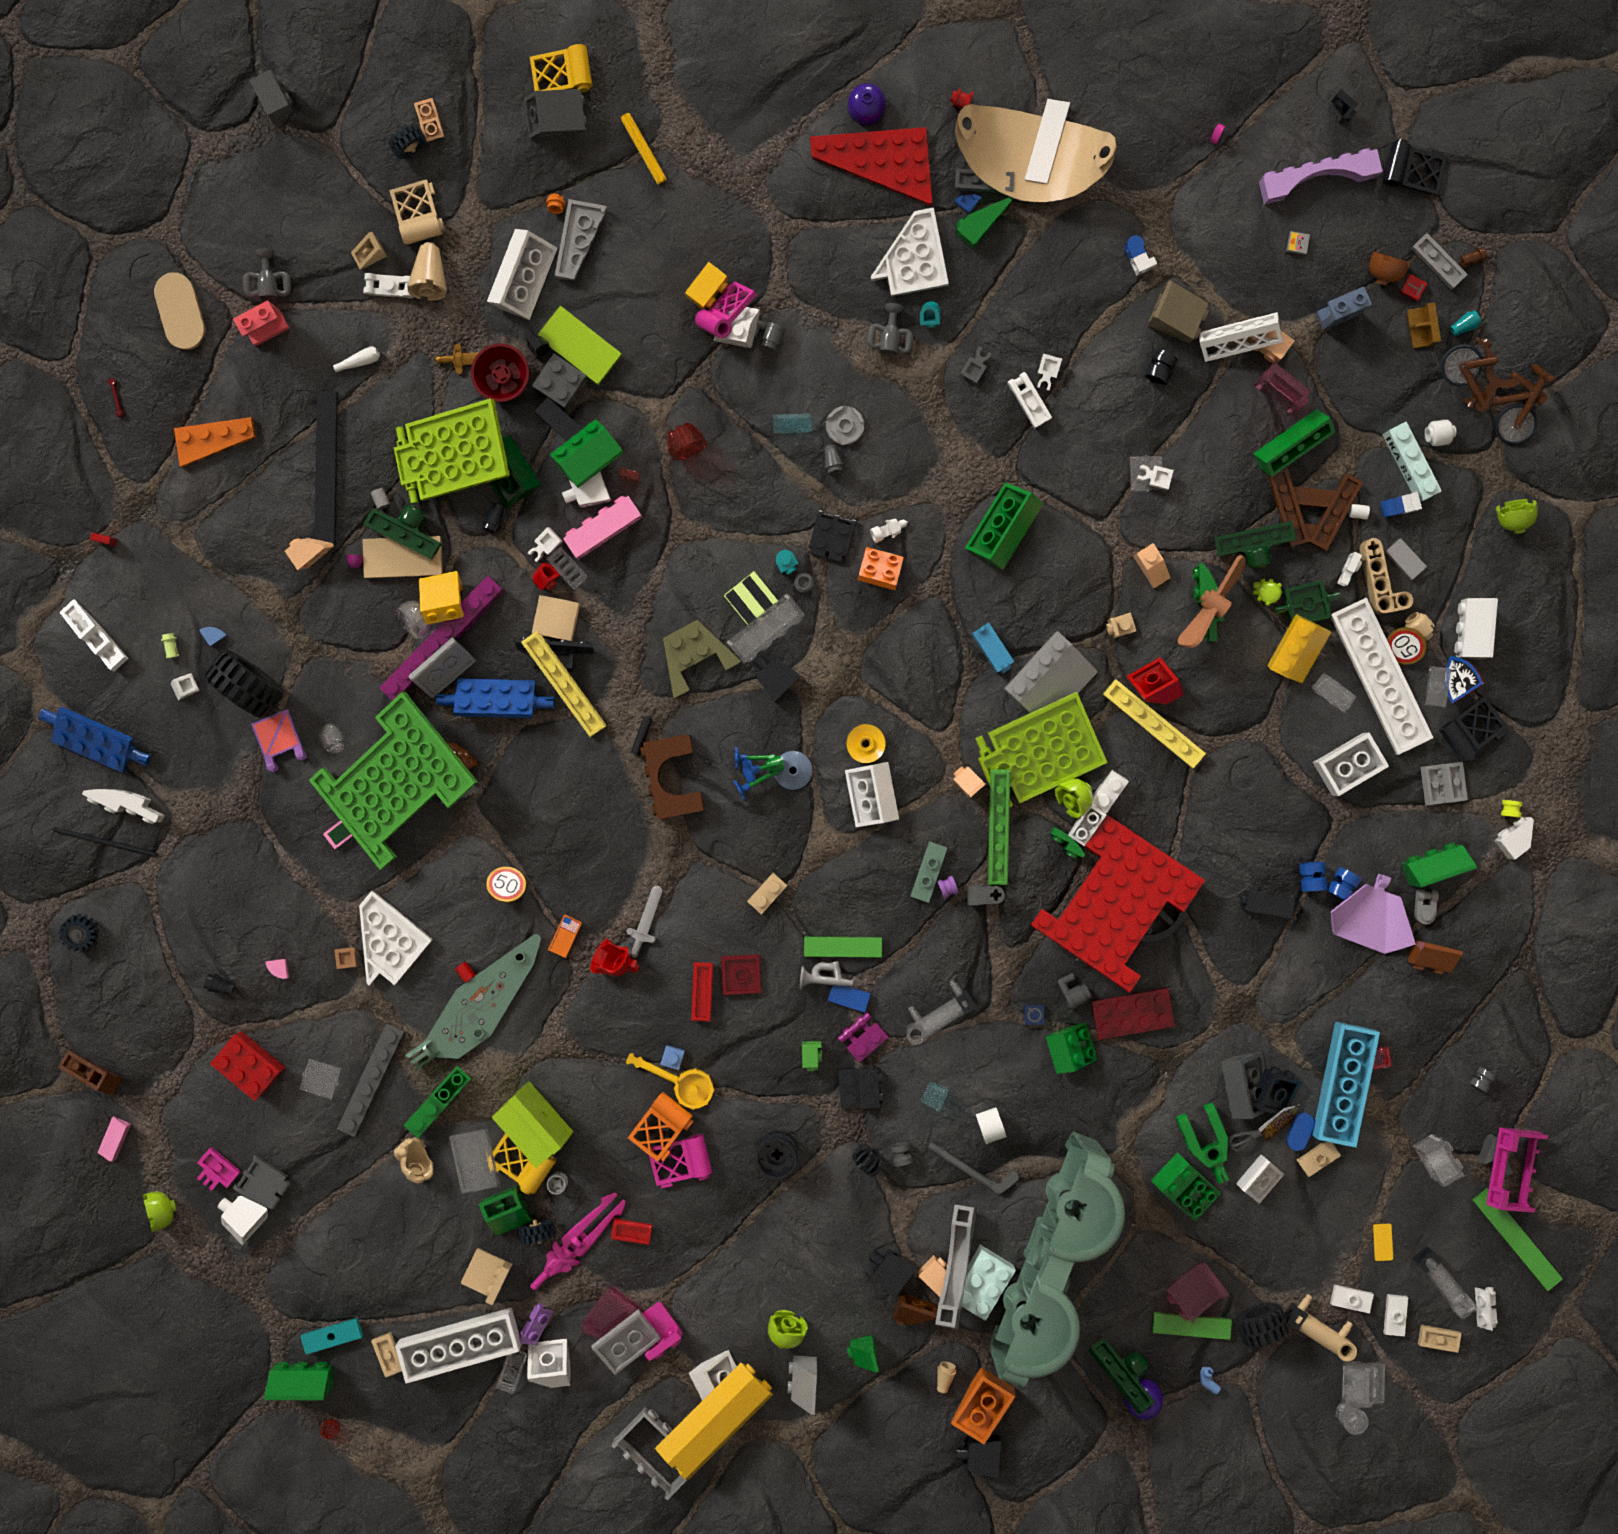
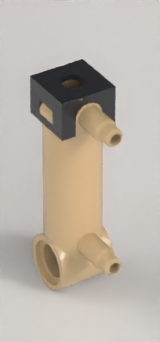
M1306 1295L1299 1306L1293 1302L1284 1314L1289 1326L1307 1335L1343 1361H1352L1356 1357V1346L1346 1338L1353 1325L1351 1322L1347 1321L1340 1332L1337 1333L1305 1311L1312 1299L1310 1295ZM1344 1346H1348V1350L1346 1352H1341V1349Z

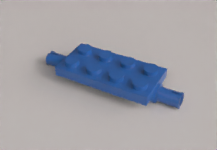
M457 679L456 693L437 694L436 703L437 706H454V716L533 718V711L537 710V708L554 709L555 698L554 696L538 697L535 695L536 682L534 680Z
M64 707L59 708L57 714L45 708L39 713V720L54 725L51 742L121 773L126 770L127 763L130 760L144 766L150 763L151 759L149 758H151V755L137 750L132 745L133 738Z

